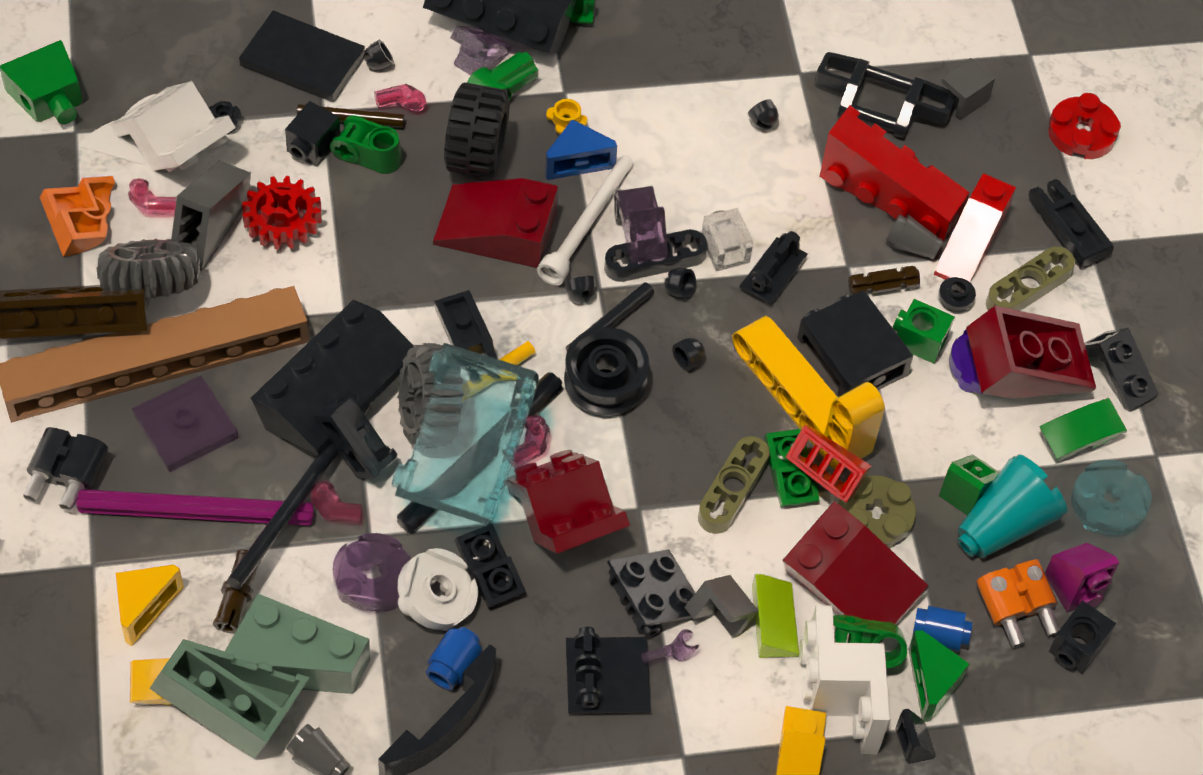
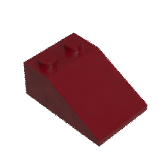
M525 178L452 184L433 239V245L537 268L542 261L557 213L558 186Z
M994 305L966 327L983 394L1011 399L1092 392L1096 389L1079 323Z
M835 501L782 560L787 574L825 605L832 606V610L838 615L856 616L866 620L890 622L897 625L929 588V585L868 527Z

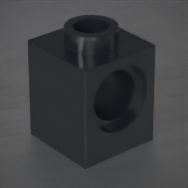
M309 101L285 128L287 152L297 160L306 161L317 167L331 151V141L340 135L339 116Z
M1082 600L1056 634L1048 652L1053 654L1063 666L1075 669L1083 674L1108 641L1116 622ZM1074 637L1084 639L1087 644L1079 643Z

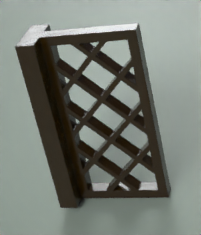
M100 285L0 290V339L145 331L148 328L147 310L150 297L145 298V289L104 291L100 288Z

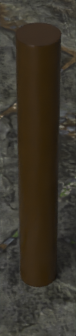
M298 104L297 115L305 105ZM321 106L338 115L341 123H344L349 115H357L382 126L404 127V114Z

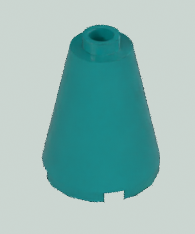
M1018 454L1016 457L1013 456L1006 462L958 527L960 535L957 538L958 544L969 556L973 557L976 554L981 558H985L1061 519L1068 512L1062 493L1057 486L1050 491L1043 481L1048 475L1032 460L1021 454Z

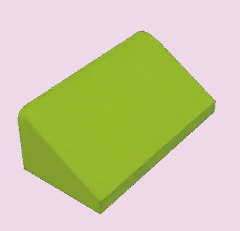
M754 574L752 583L753 604L759 610L755 615L758 657H799L792 582L764 574Z

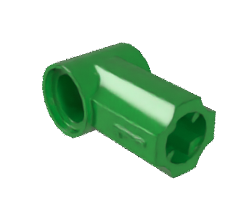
M518 52L491 70L487 67L477 69L469 77L467 83L505 89L510 101L513 93L538 78L539 69L527 52Z

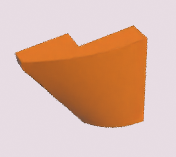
M113 176L86 177L81 179L78 187L48 188L43 190L40 200L63 257L88 251L104 242L108 228L106 220L111 209V202H109L110 194L115 183Z

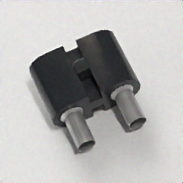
M53 427L46 428L27 467V472L32 477L23 494V498L30 502H36L45 482L55 485L62 482L67 488L59 507L66 511H72L78 498V492L82 489H91L108 452V446L104 442L90 436L77 434L74 437L66 430Z

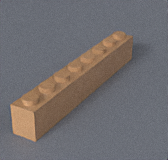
M295 286L283 289L275 288L267 293L253 297L237 298L230 303L211 308H200L192 313L173 318H162L157 322L148 324V328L145 331L116 332L101 337H90L75 344L52 347L44 352L25 357L11 358L6 362L0 363V387L10 422L12 423L308 343L307 319Z

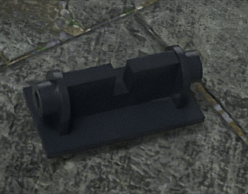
M789 231L788 233H783L780 238L776 237L740 284L739 288L771 305L808 256V253L799 249L800 236L796 232Z

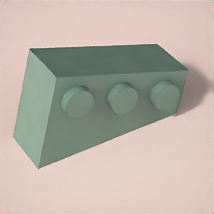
M258 593L225 652L234 654V658L256 665L259 662L272 666V670L292 676L301 674L310 677L302 690L353 694L370 662L369 638Z

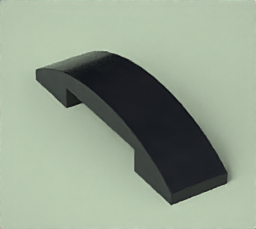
M490 644L463 671V691L465 693L420 740L406 730L378 758L379 775L409 774L438 758L461 738L477 718L490 693L496 669L495 647Z

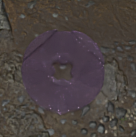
M367 533L358 536V541L352 542L348 546L347 543L343 545L334 558L332 568L333 582L339 599L343 603L363 611H391L396 609L400 597L398 593L399 574L403 566L411 560L410 555L408 556L407 552L402 549V544L389 535ZM372 565L379 566V572L382 575L375 579L367 578V575L362 574L363 570L369 571Z

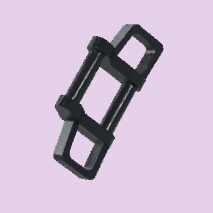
M833 52L825 53L817 69L815 83L844 92L837 117L840 118L849 105H851L860 112L857 118L871 125L875 123L881 128L893 131L894 136L903 139L912 115L939 124H946L957 97L949 89L917 76L915 79L869 65L870 61ZM828 68H836L853 73L850 78L826 70ZM865 78L908 92L899 118L854 104ZM921 94L945 104L946 107L939 108L919 101Z

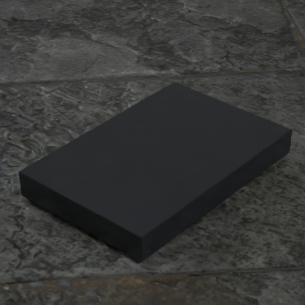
M273 10L240 55L239 61L240 66L334 102L363 59L365 46Z

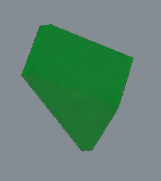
M973 454L953 461L947 470L939 497L968 515L999 471Z
M923 630L914 631L908 651L921 718L924 722H930L963 682L970 663Z

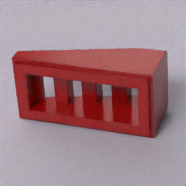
M807 424L803 426L786 455L789 461L845 503L853 498L872 467ZM810 439L815 445L808 457L805 458L800 454ZM821 449H823L827 454L820 466H817L813 462ZM836 459L839 464L831 475L826 470L832 460ZM845 468L851 471V474L844 483L839 478Z

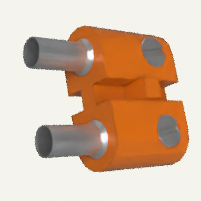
M1038 559L1016 564L1012 569L1006 567L990 572L976 580L994 625L1004 626L1013 648L1020 647L1026 643L1017 623L1020 617L1026 616L1027 618L1039 614L1048 637L1055 636L1060 630L1052 608L1058 602Z

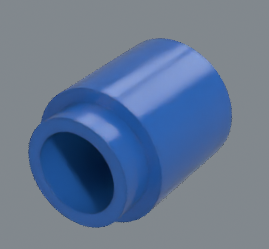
M928 606V609L917 608L913 634L914 631L923 630L951 651L959 652L961 644L969 646L973 622L965 621L966 612Z
M464 627L449 629L427 661L429 666L425 671L427 677L433 683L446 690H453L456 684H462L463 671L483 651L479 644V637Z

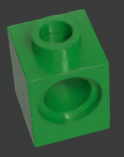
M913 299L907 311L900 310L893 329L897 331L898 336L913 355L935 364L949 337L955 316L917 299Z

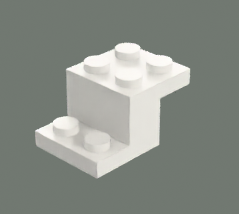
M192 81L165 88L110 124L118 137L131 135L153 171L167 169L168 172L178 167L183 170L200 159L197 155L199 152L207 148L211 151L228 141L226 134L236 128L228 115L214 118Z
M816 605L812 621L805 622V639L800 640V663L807 664V676L802 677V700L809 701V710L826 712V716H853L854 739H860L861 754L877 755L890 721L884 644L835 643L832 606Z

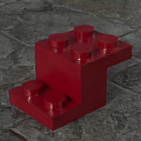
M572 450L560 451L551 455V461L539 466H537V463L522 465L514 470L515 475L505 478L509 493L519 497L533 541L555 553L563 552L630 526L626 511L612 504L599 461L584 456V454L573 453Z

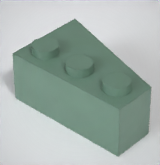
M183 639L149 689L252 758H255L268 743L310 677L301 674L292 676L272 670L271 665L261 662L258 665L234 658V654Z

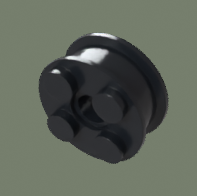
M599 327L580 334L570 344L566 353V369L564 373L566 392L579 408L592 414L612 416L629 411L641 401L646 391L649 357L645 347L635 336L618 328ZM602 369H609V370H611L612 372L606 373V372H602V371H600V370H602Z

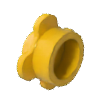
M572 99L559 100L555 103L554 107H550L546 112L547 119L553 121L556 126L555 131L558 134L563 132L572 119L585 126L587 125V117L581 115V106Z

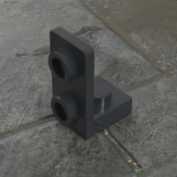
M1129 327L1105 331L1084 342L1088 358H1097L1099 362H1104L1126 410H1132L1158 395Z

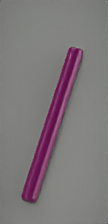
M82 489L78 492L76 506L80 513L269 523L284 501ZM303 502L288 524L311 525L314 517L313 503Z

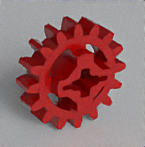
M273 176L270 177V184L267 186L260 181L257 183L258 192L248 190V201L242 202L243 225L249 229V236L251 238L259 236L260 245L264 246L269 241L274 242V248L279 249L281 243L287 242L289 248L292 249L294 248V241L297 239L303 243L308 242L307 232L317 234V224L322 223L320 197H315V188L313 186L304 188V180L300 179L293 184L290 181V176H285L283 182H278Z

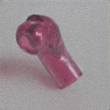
M408 84L374 91L378 108L396 104L410 112H419L426 105L424 93Z
M142 178L133 179L129 183V200L142 213L147 215L175 214L177 197H156L148 189L149 182Z

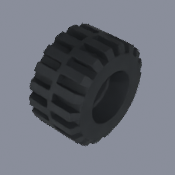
M463 82L457 89L451 105L445 137L444 161L447 171L488 179L494 176L501 161L508 127L510 101L507 90Z

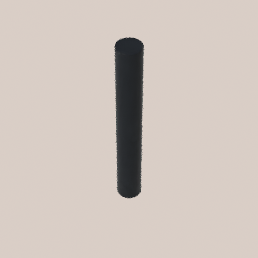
M644 282L584 332L599 327L613 328L654 294L652 286ZM569 343L566 346V351L568 350L571 343Z

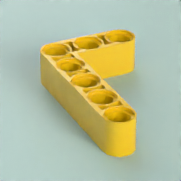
M763 316L733 333L732 342L739 356L800 429L807 424L860 459L873 452L885 411L883 398L873 384L864 382L842 396L837 397L770 317ZM823 449L819 452L825 458L827 452ZM833 459L830 466L836 469L839 462Z

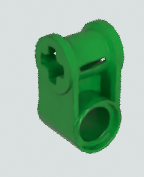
M349 115L345 119L343 131L339 137H335L330 143L331 151L340 160L372 169L381 174H389L396 171L402 162L400 140L397 131L357 115Z
M850 615L833 616L835 643H846L848 634V643L878 644L882 639L891 637L898 641V645L894 650L885 652L886 668L896 667L905 660L907 644L902 630L896 624L866 620Z

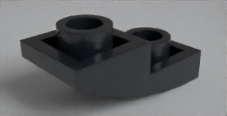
M493 523L456 537L455 544L459 553L468 566L467 570L472 580L475 579L478 591L488 608L526 593L511 556H506Z

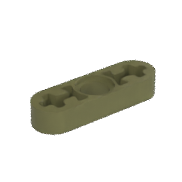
M1051 247L1006 275L990 287L986 299L987 310L996 305L1021 311L1070 278L1075 265L1073 254L1062 247ZM1051 263L1057 265L1050 269L1049 273L1047 274V271L1049 270ZM1033 277L1038 280L1040 286L1029 288L1022 283L1021 278ZM1012 290L1014 291V293L1011 296L1010 302H1008L1007 300H1002L1001 302L997 300L998 297L1000 299L1007 298L1011 295Z
M747 436L740 439L700 503L698 522L705 531L719 534L731 527L767 466L769 447L761 438ZM751 451L756 452L757 457L751 459L748 468L742 467L745 455H749ZM734 477L740 479L745 487L740 491L733 492L726 489L723 482L727 478ZM721 499L725 502L722 515H718L716 519L709 516L710 512L716 511Z

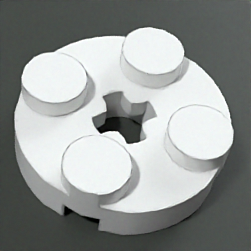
M429 549L425 553L417 554L403 566L398 578V593L400 596L398 606L402 613L411 616L419 624L430 629L447 631L472 613L477 603L478 587L475 579L471 581L469 574L465 570L468 568L467 564L458 555L445 549ZM435 581L441 583L440 590L445 592V596L441 595L438 597L435 595L430 585L434 584Z

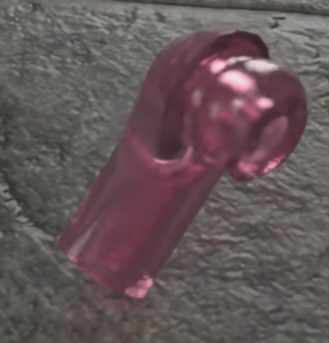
M540 415L530 416L525 421V428L527 430L524 443L507 451V457L515 469L546 452L550 428L546 424L544 417Z
M329 481L317 482L310 492L311 502L322 518L328 521L361 523L362 504L342 502L334 491L332 483Z

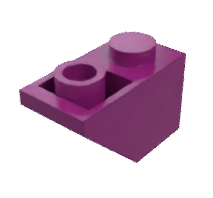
M1084 543L1052 555L1045 575L1068 613L1074 611L1082 600L1093 608L1099 605L1103 600V595L1108 585L1112 582V577L1120 562L1115 555L1089 543Z

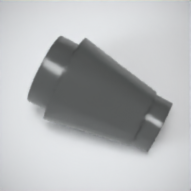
M900 214L886 238L887 241L893 243V248L931 259L935 258L943 242L942 239L938 238L910 215L906 218Z
M310 724L305 725L287 747V751L293 755V761L318 775H344L351 765L320 727L314 729Z

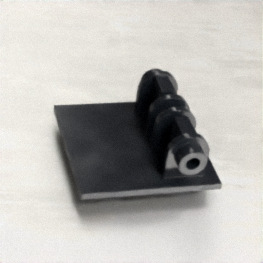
M669 549L608 560L607 563L611 568L608 572L610 575L608 581L618 593L622 605H627L625 608L627 614H634L632 619L637 626L639 634H644L645 637L651 638L659 633V624L692 618L684 607L694 596L695 591Z
M582 627L575 638H566L568 714L650 713L647 637H599L593 627Z

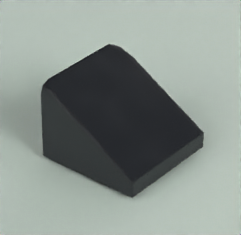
M910 709L902 710L895 730L906 762L911 764L934 759L936 753L924 720Z

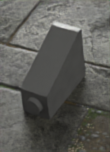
M220 160L178 194L176 199L171 240L189 243L193 245V248L197 249V257L200 259V271L205 269L242 212V202L247 201V192L250 185L251 172Z

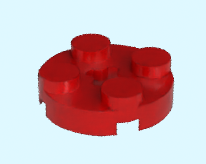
M1084 93L1080 97L1064 99L1055 106L1049 120L1048 134L1052 143L1064 154L1072 156L1074 152L1083 154V159H1097L1112 150L1121 129V122L1110 107L1100 102L1097 95ZM1078 124L1087 125L1090 127V131H1087L1085 128L1079 130L1077 126Z

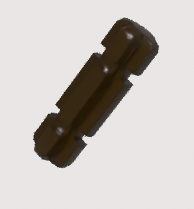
M916 266L901 267L900 271L894 268L868 272L867 276H864L863 273L851 275L848 279L849 291L852 295L862 290L867 294L868 291L874 294L900 290L903 285L905 289L917 287L920 285L919 269Z

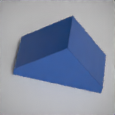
M572 119L546 152V180L613 169L617 158L618 146L616 141Z

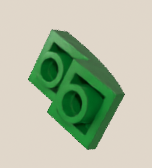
M1110 398L1088 404L1039 426L1057 462L1090 446L1094 449L1127 432Z
M802 429L772 432L764 435V441L769 447L768 461L780 507L820 501L817 482L786 458L787 453ZM807 444L800 454L805 458L808 457Z

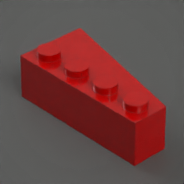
M849 105L828 133L819 177L826 180L830 185L851 193L861 201L887 212L895 219L899 214L906 218L910 215L944 242L958 223L967 204L970 192L933 165L926 168L920 164L913 150L906 145L902 149L883 137L886 133L884 129L875 123L872 127L868 126L857 118L860 112Z

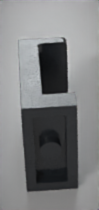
M864 290L854 295H844L836 300L834 304L821 310H811L801 319L797 338L801 344L810 341L839 380L838 397L864 382H869L877 390H880L908 376L913 354Z

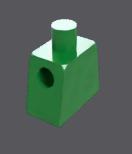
M61 40L0 65L4 89L35 121L42 122L54 116L58 123L65 125L71 123L77 117V111L74 107L82 103L79 82Z

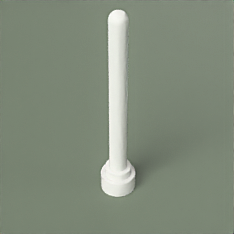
M623 155L619 158L557 252L546 255L538 265L537 273L543 281L554 286H559L563 283L570 272V257L632 166L633 162L630 156Z

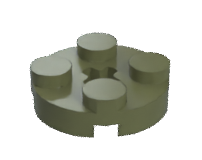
M866 476L850 501L845 503L839 499L838 502L840 506L868 527L889 548L894 547L895 543L903 538L905 540L909 536L916 517V507L911 497L909 486L884 476ZM875 506L881 508L886 514H881L880 519L872 518V512L866 509Z

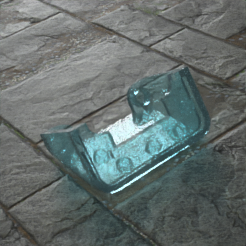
M444 343L441 351H434L428 372L434 374L433 381L435 384L432 391L454 389L462 394L456 397H436L431 394L411 459L409 458L405 465L398 464L393 476L392 486L397 488L395 493L397 497L490 526L494 522L536 392L539 375L536 371ZM445 377H453V380H445ZM437 404H450L462 409L455 412H437L430 408Z

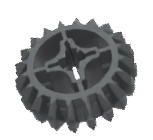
M156 238L153 240L129 241L124 244L118 243L114 247H108L99 254L98 267H96L97 279L100 281V288L104 291L145 289V298L168 297L170 294H180L183 290H189L198 283L200 259L197 257V249L193 248V245L180 240H158Z
M436 343L414 345L413 348L408 350L407 356L403 359V368L400 370L401 377L398 383V412L401 416L400 424L403 427V433L409 443L415 446H423L424 448L445 446L446 443H450L457 432V424L461 421L460 410L463 408L461 398L464 394L461 390V383L463 379L459 374L461 367L457 363V357L450 347Z

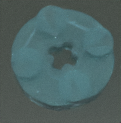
M1100 460L1088 465L1084 472L1078 476L1071 493L1073 508L1082 519L1083 527L1090 532L1116 535L1137 530L1141 526L1152 501L1151 490L1145 478L1140 473L1136 476L1133 472L1127 470L1128 465L1115 460ZM1106 491H1111L1114 497H1120L1121 500H1118L1116 503L1108 502L1104 499Z

